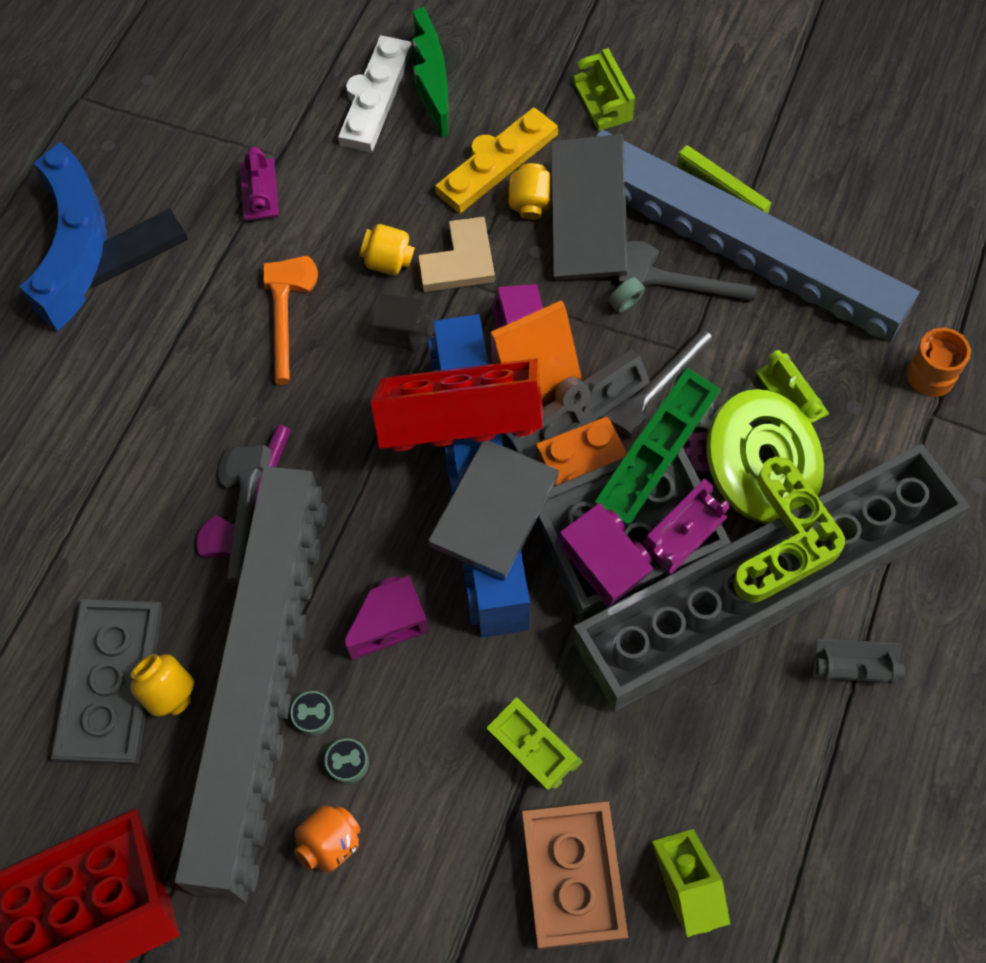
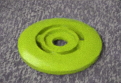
M755 389L738 393L719 407L710 423L707 435V459L714 482L726 501L746 518L767 525L780 517L758 485V476L763 466L759 458L760 447L767 445L774 451L775 457H784L790 460L800 471L817 497L824 478V460L820 441L806 415L786 397L772 391ZM751 421H771V424H762L754 428L749 425ZM773 471L770 476L771 481L779 480L782 484L786 478L784 474L777 476ZM787 490L784 492L783 499L789 494ZM794 502L790 505V511L792 512L806 503Z

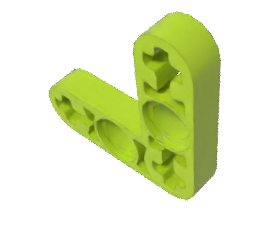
M773 457L763 464L758 476V485L793 537L745 561L739 566L734 578L733 587L736 594L747 602L756 603L833 563L838 559L845 545V537L842 530L797 467L784 457ZM772 471L777 476L782 474L786 476L783 484L779 480H770ZM787 490L789 494L783 499L784 492ZM794 502L806 503L810 507L812 515L806 519H799L791 513L790 505ZM816 522H819V525L815 531L812 526H814ZM819 537L823 541L830 539L833 542L829 550L825 546L818 548L815 545ZM784 553L795 555L800 561V568L793 572L784 570L778 563V556ZM769 567L771 574L763 578L760 589L754 584L749 586L745 584L748 574L753 578H757L765 574Z

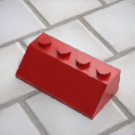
M538 358L381 378L371 400L379 449L391 447L392 451H406L415 447V444L431 442L432 446H446L454 443L455 439L470 437L473 441H487L493 439L496 434L511 432L513 436L521 437L534 434L536 429H543V406Z

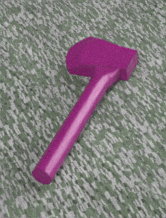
M277 425L268 446L271 450L269 467H277L291 433V430L286 426ZM260 478V480H259V482H258L257 489H256V493H255V500H254V507H253V515H254V510H255V505H256V501H257V496H258V491H259V487H260L261 478ZM218 515L209 519L199 531L197 538V548L200 556L230 558L235 522L231 524Z

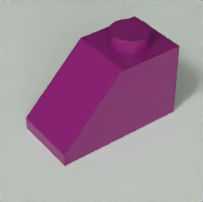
M410 576L385 579L379 583L378 587L370 590L345 639L352 661L429 633L426 617Z

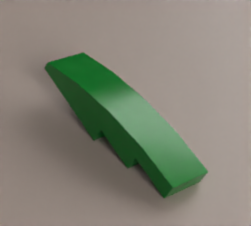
M425 7L412 11L415 38H413L416 66H413L415 86L418 95L443 138L449 135V97L445 62L436 30Z
M687 367L643 432L640 433L595 502L597 504L601 503L607 511L609 509L613 510L622 521L630 525L721 389Z

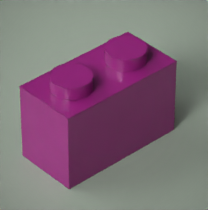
M598 503L562 530L556 543L606 606L609 607L646 579L653 570V567L649 564L651 557L646 549L638 542L632 543L623 532L625 526L620 517L611 509L606 511L602 504Z

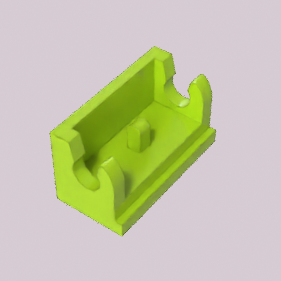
M609 48L577 62L579 69L591 66L589 70L574 75L573 84L597 130L601 131L632 121L635 96Z
M517 697L487 727L547 790L551 787L555 789L560 786L562 778L569 771L576 770L583 762Z

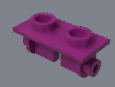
M251 147L244 155L245 162H240L244 221L278 217L279 207L274 158L266 159L264 153L259 148Z

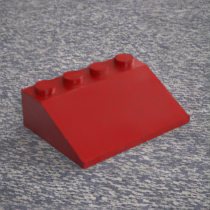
M137 808L0 871V963H125L180 936L172 902Z

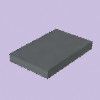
M483 441L428 541L429 547L506 580L559 476V470L492 441Z

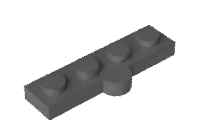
M631 348L583 382L576 377H569L563 380L556 389V400L543 408V429H536L534 434L521 437L513 436L512 432L506 433L514 451L536 460L537 443L595 421L651 383L640 355Z

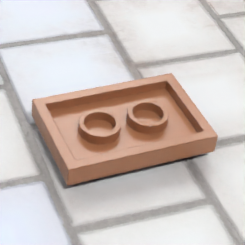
M609 801L522 811L538 950L627 940L628 931Z

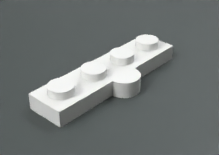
M380 35L364 75H356L348 80L346 88L352 105L338 136L340 146L373 152L413 52L412 42Z

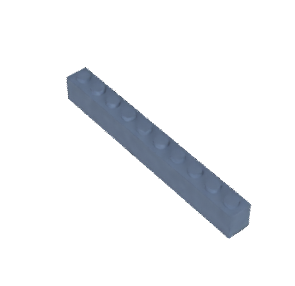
M601 130L597 136H606L612 134L604 130ZM624 141L627 206L639 211L646 218L658 221L673 229L678 235L688 237L704 245L709 251L727 257L736 262L741 268L751 270L767 278L772 284L792 291L806 302L814 303L832 312L837 318L857 325L866 330L871 336L891 343L910 313L920 291Z

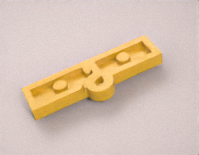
M533 107L497 137L491 135L476 137L472 142V157L435 185L436 194L461 214L558 135V125Z

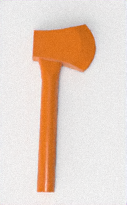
M309 256L264 263L265 289L271 290L274 306L275 383L277 385H287L290 382L289 293L290 291L310 293L318 279L317 267Z

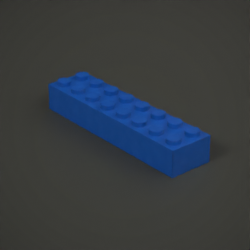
M479 314L433 321L435 336L428 337L432 372L488 365ZM496 434L493 439L489 440L502 446L500 434ZM471 437L455 439L454 443L444 446L452 497L483 441H473ZM521 550L506 580L462 561L471 625L479 624L481 638L529 631L530 601Z

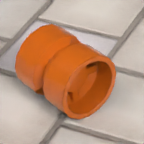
M935 328L927 332L921 339L916 353L907 367L906 375L912 388L920 394L929 397L943 396L950 392L970 359L971 349L969 342L962 334L949 328Z

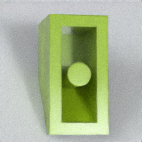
M694 829L652 841L673 910L686 936L690 937L700 933H707L713 929L729 925L730 919L722 878Z

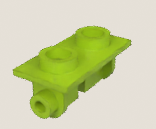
M780 350L773 352L767 358L770 364L755 371L768 391L778 393L789 399L806 415L811 423L829 415L820 398L811 389L787 353L782 354Z

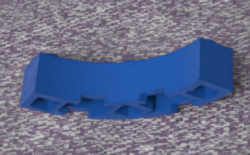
M61 142L33 163L47 191L57 200L58 224L53 243L46 257L36 271L19 287L33 311L57 332L76 314L86 301L84 295L89 289L102 255L103 242L107 240L105 217L89 178L77 158Z

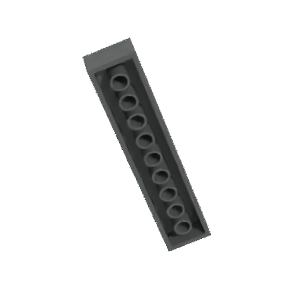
M921 443L818 497L845 537V545L838 559L826 567L756 603L747 602L736 594L733 584L739 566L745 561L793 537L781 518H778L575 625L572 642L612 710L616 712L955 528L969 510V504ZM807 504L791 512L799 519H806L812 515V511ZM816 522L815 525L812 526L815 531L819 525V522ZM819 537L815 545L818 548L825 546L829 550L833 542L830 539L823 541ZM784 553L778 556V563L784 570L793 572L800 568V561L795 555ZM769 567L765 574L757 578H753L748 574L745 584L747 586L754 584L760 589L763 578L771 574Z
M267 466L263 468L175 879L177 885L195 897L247 903L249 891L254 892L257 886L259 865L254 864L257 846L263 847L266 840L267 820H263L266 803L272 802L275 793L276 781L275 777H271L274 760L279 761L282 755L283 735L279 734L281 720L287 719L290 713L291 694L287 693L289 679H295L298 671L299 656L294 652L297 639H303L306 628V616L302 615L304 600L310 601L313 591V577H310L309 574L311 563H317L320 554V540L316 539L318 527H324L327 517V504L321 501L322 489L316 485L312 471Z

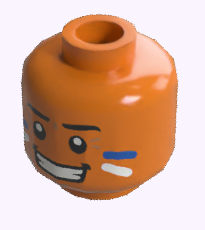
M323 805L295 829L294 836L298 847L294 850V854L306 869L311 871L316 867L320 871L330 873L358 849L359 839L357 834L360 833V827L345 808L341 806L333 808Z

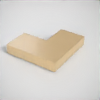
M485 217L449 221L453 251L419 255L424 292L495 282Z

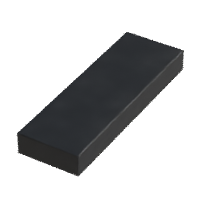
M169 208L105 240L91 287L94 288L188 240L184 229Z

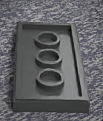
M623 134L552 141L553 257L555 280L628 275Z
M80 599L51 759L54 762L139 765L147 710L132 695L130 691L132 678L130 676L140 661L151 654H156L163 606L160 602Z

